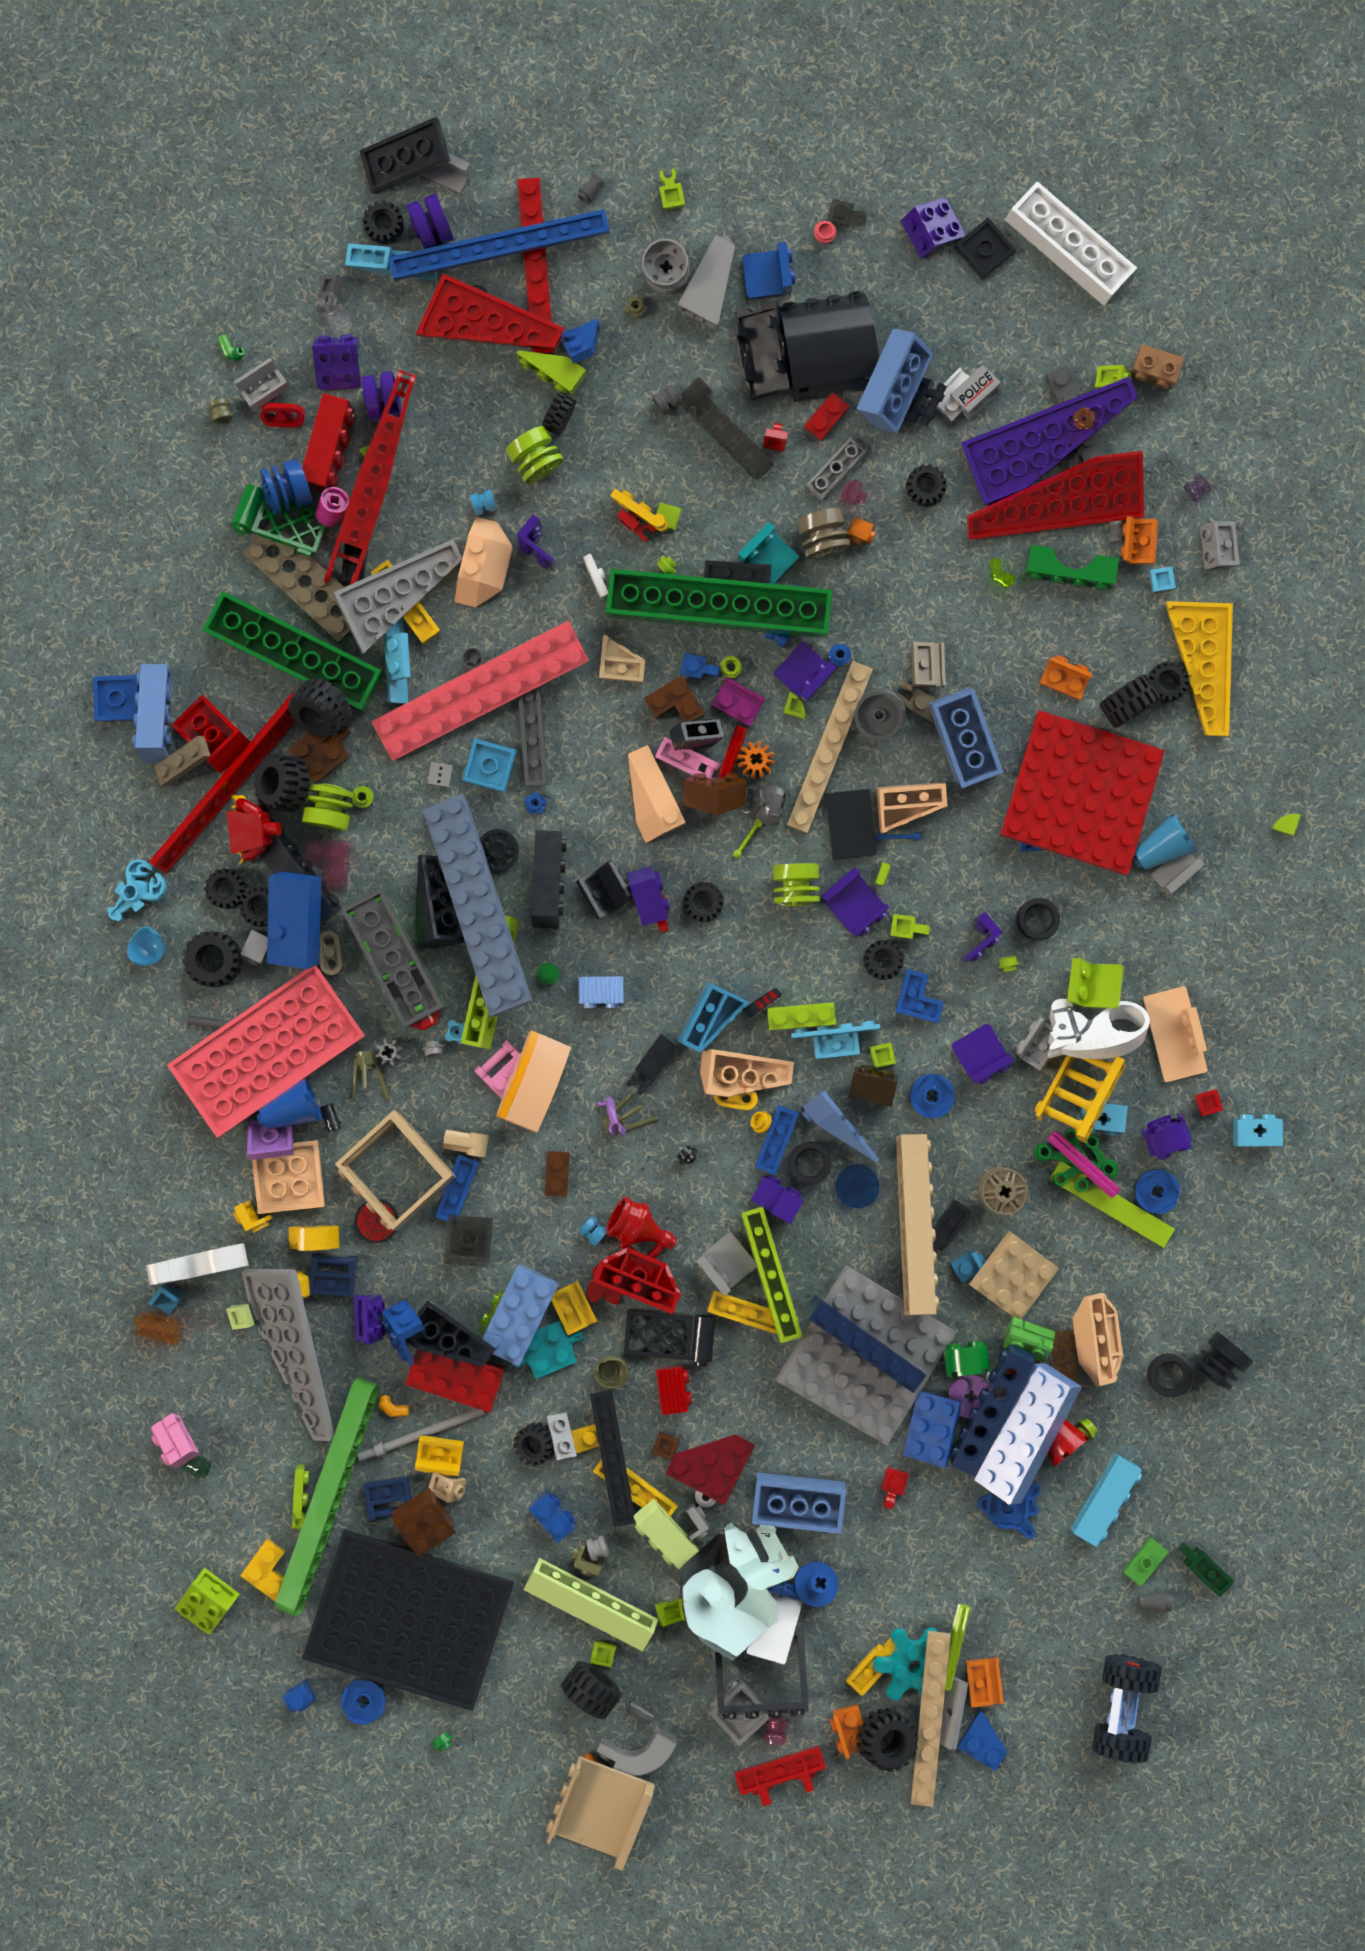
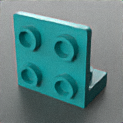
M768 522L738 553L737 559L742 563L772 565L771 584H774L798 560L799 555L775 533V527Z

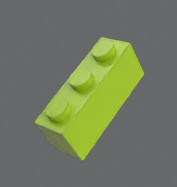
M834 1002L767 1008L768 1030L836 1025Z

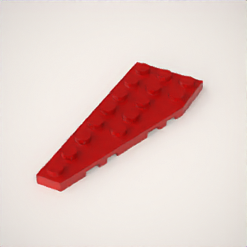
M1134 451L1096 456L967 516L968 539L973 540L1126 520L1127 517H1133L1134 519L1144 518L1143 452Z

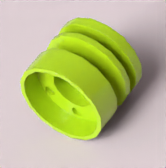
M544 426L535 427L512 441L505 449L513 464L522 463L517 471L520 475H523L522 479L525 484H531L549 476L564 462L562 454L558 453L557 446L548 447L552 442V438Z
M310 784L308 791L317 793V796L308 795L306 799L315 803V807L304 808L302 822L323 828L348 831L351 816L342 813L341 810L342 808L348 809L353 807V804L343 800L354 799L355 793L335 785Z
M819 864L773 865V881L783 882V887L775 888L773 892L783 893L784 897L774 898V904L798 907L820 902V896H810V892L820 891V888L809 885V881L819 879Z

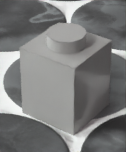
M251 930L241 952V955L246 956L245 961L256 966L258 962L265 964L268 936Z

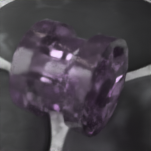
M1197 474L1191 483L1187 482L1183 486L1186 494L1196 503L1201 500L1204 494H1209L1212 491L1208 481L1200 474Z

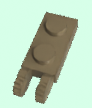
M900 681L899 686L901 689L913 694L909 701L897 693L902 698L906 709L935 725L928 703L937 699L918 688L915 689L904 681Z

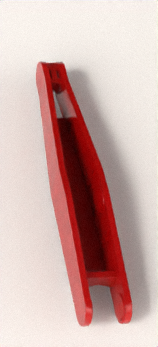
M400 369L398 371L392 392L357 475L324 578L325 583L331 580L337 557L357 563L350 585L356 583L359 578L389 486L410 395L417 375ZM403 374H405L407 376H410L411 379L408 380L402 378ZM400 382H402L400 391H398ZM408 384L406 393H404L406 385ZM396 395L404 397L400 418L389 414ZM343 542L362 549L360 558L339 552L341 543Z

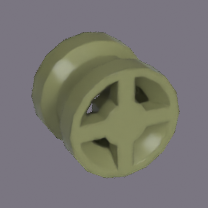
M217 399L207 404L208 410L212 413V423H223L233 419V414L228 408L230 405L228 399Z

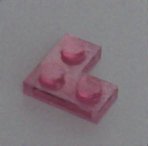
M306 838L304 858L308 861L326 862L324 879L326 885L347 886L351 842Z

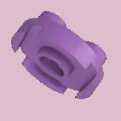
M979 1374L960 1376L951 1383L948 1396L951 1399L962 1402L960 1416L968 1418L972 1407H977L980 1401L978 1400L979 1393L989 1383L983 1376ZM970 1390L974 1391V1395H977V1398L972 1401H968V1398L964 1397L965 1394H969Z

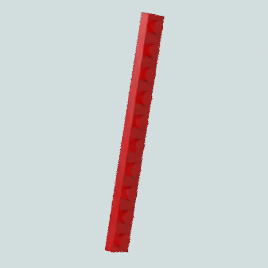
M293 692L149 860L155 868L165 874L169 872L232 798V795L238 791L262 760L266 758L295 724L296 721L292 719V714L288 709V703L294 695Z

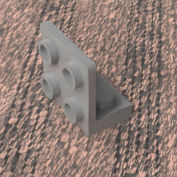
M728 1232L696 1258V1262L724 1296L731 1291L735 1284L756 1268L754 1259L732 1232Z

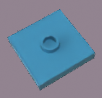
M474 738L462 781L505 793L517 750Z

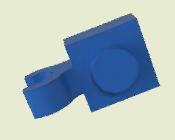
M685 653L680 675L697 680H702L703 674L718 678L720 667L706 665L707 658Z

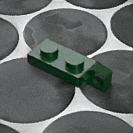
M1185 1542L1178 1547L1186 1556L1183 1560L1186 1566L1218 1597H1221L1235 1582L1202 1549L1200 1550L1196 1546L1192 1550Z

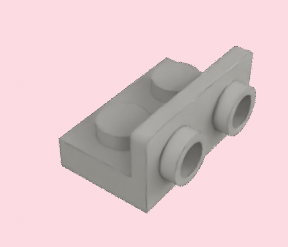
M1214 521L1200 527L1205 570L1240 565L1235 521Z

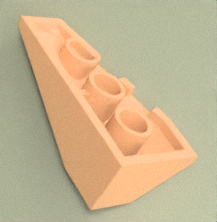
M646 745L629 753L628 760L636 824L645 843H648L686 825V822L649 746Z
M710 1049L702 1051L700 1075L705 1094L729 1097L791 1084L794 1062Z

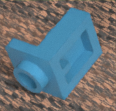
M972 1250L950 1264L961 1283L975 1276L986 1261L981 1253L977 1254Z

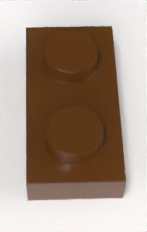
M547 1151L545 1196L567 1197L570 1152Z

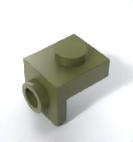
M582 1541L580 1547L575 1546L571 1557V1559L575 1560L573 1567L581 1569V1573L587 1576H593L594 1574L599 1576L602 1562H592L591 1558L582 1555L586 1545Z

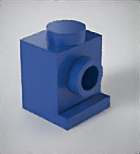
M307 1680L286 1690L282 1697L291 1713L296 1710L301 1712L311 1705L310 1703L317 1699Z

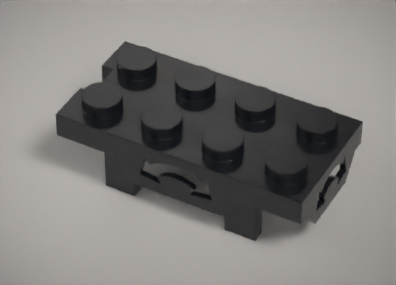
M777 301L761 304L762 309L753 311L747 308L735 312L737 324L733 325L736 336L741 377L743 381L747 382L750 400H757L793 390L779 303Z

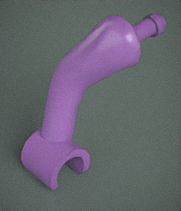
M607 1097L605 1102H597V1107L606 1106L611 1123L609 1132L616 1136L618 1129L622 1136L625 1135L626 1129L617 1119L614 1099Z

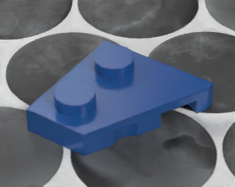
M597 318L575 329H569L562 335L560 339L561 344L573 364L594 355L595 344L598 339L596 332L601 328Z
M979 1709L957 1744V1747L996 1771L1006 1756L1007 1750L984 1712Z

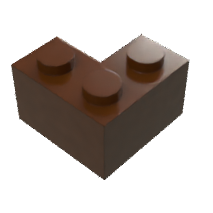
M683 675L644 698L645 703L656 720L673 709L676 710L682 721L700 720L705 717L703 708Z
M696 773L692 777L684 779L683 805L715 815L745 806L747 780L738 778L736 774H726L725 777L711 779L706 774Z

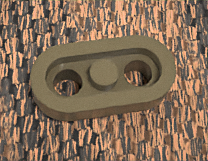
M325 931L320 934V967L324 973L336 975L342 971L344 966L341 939L337 933ZM328 938H332L334 941L330 947L326 944ZM331 960L336 961L335 968L329 967V962Z

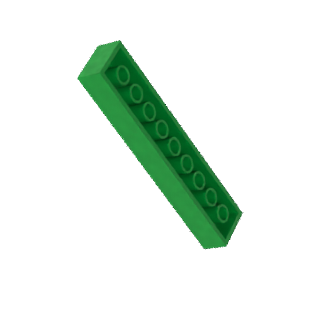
M610 569L606 614L608 618L828 639L833 590Z

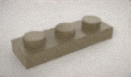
M197 736L154 766L160 786H169L211 757L205 737Z

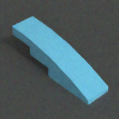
M348 243L345 266L392 275L388 257L411 251L392 250L391 247ZM438 272L411 278L437 281Z

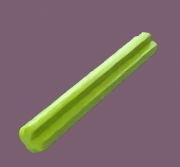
M965 1604L957 1606L950 1635L945 1691H950L952 1688L971 1610Z

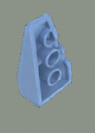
M824 1090L820 1091L802 1106L805 1110L802 1114L809 1123L814 1121L815 1124L876 1163L880 1160Z

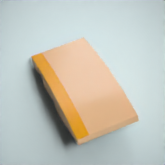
M532 1030L528 1032L513 1074L509 1076L496 1117L537 1133L559 1083L571 1047Z

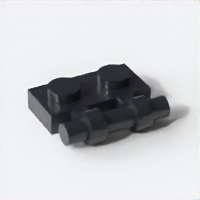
M922 378L904 420L916 423L920 415L923 416L920 424L928 427L930 421L934 420L935 410L939 402H942L945 397L944 392L947 386L939 383L937 389L934 390L935 383L931 379ZM931 398L928 407L925 408L924 405L927 399Z

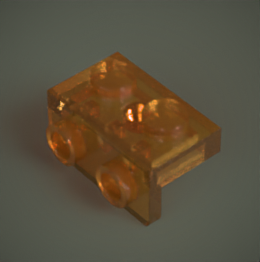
M143 1311L137 1314L133 1321V1325H136L135 1335L172 1345L179 1344L184 1324L177 1322V1319L171 1317L160 1318L156 1317L155 1313Z

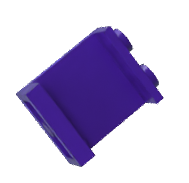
M855 867L820 896L854 937L858 934L862 937L871 929L869 925L874 920L880 922L888 915L886 910L889 906L880 900L862 879L860 872Z

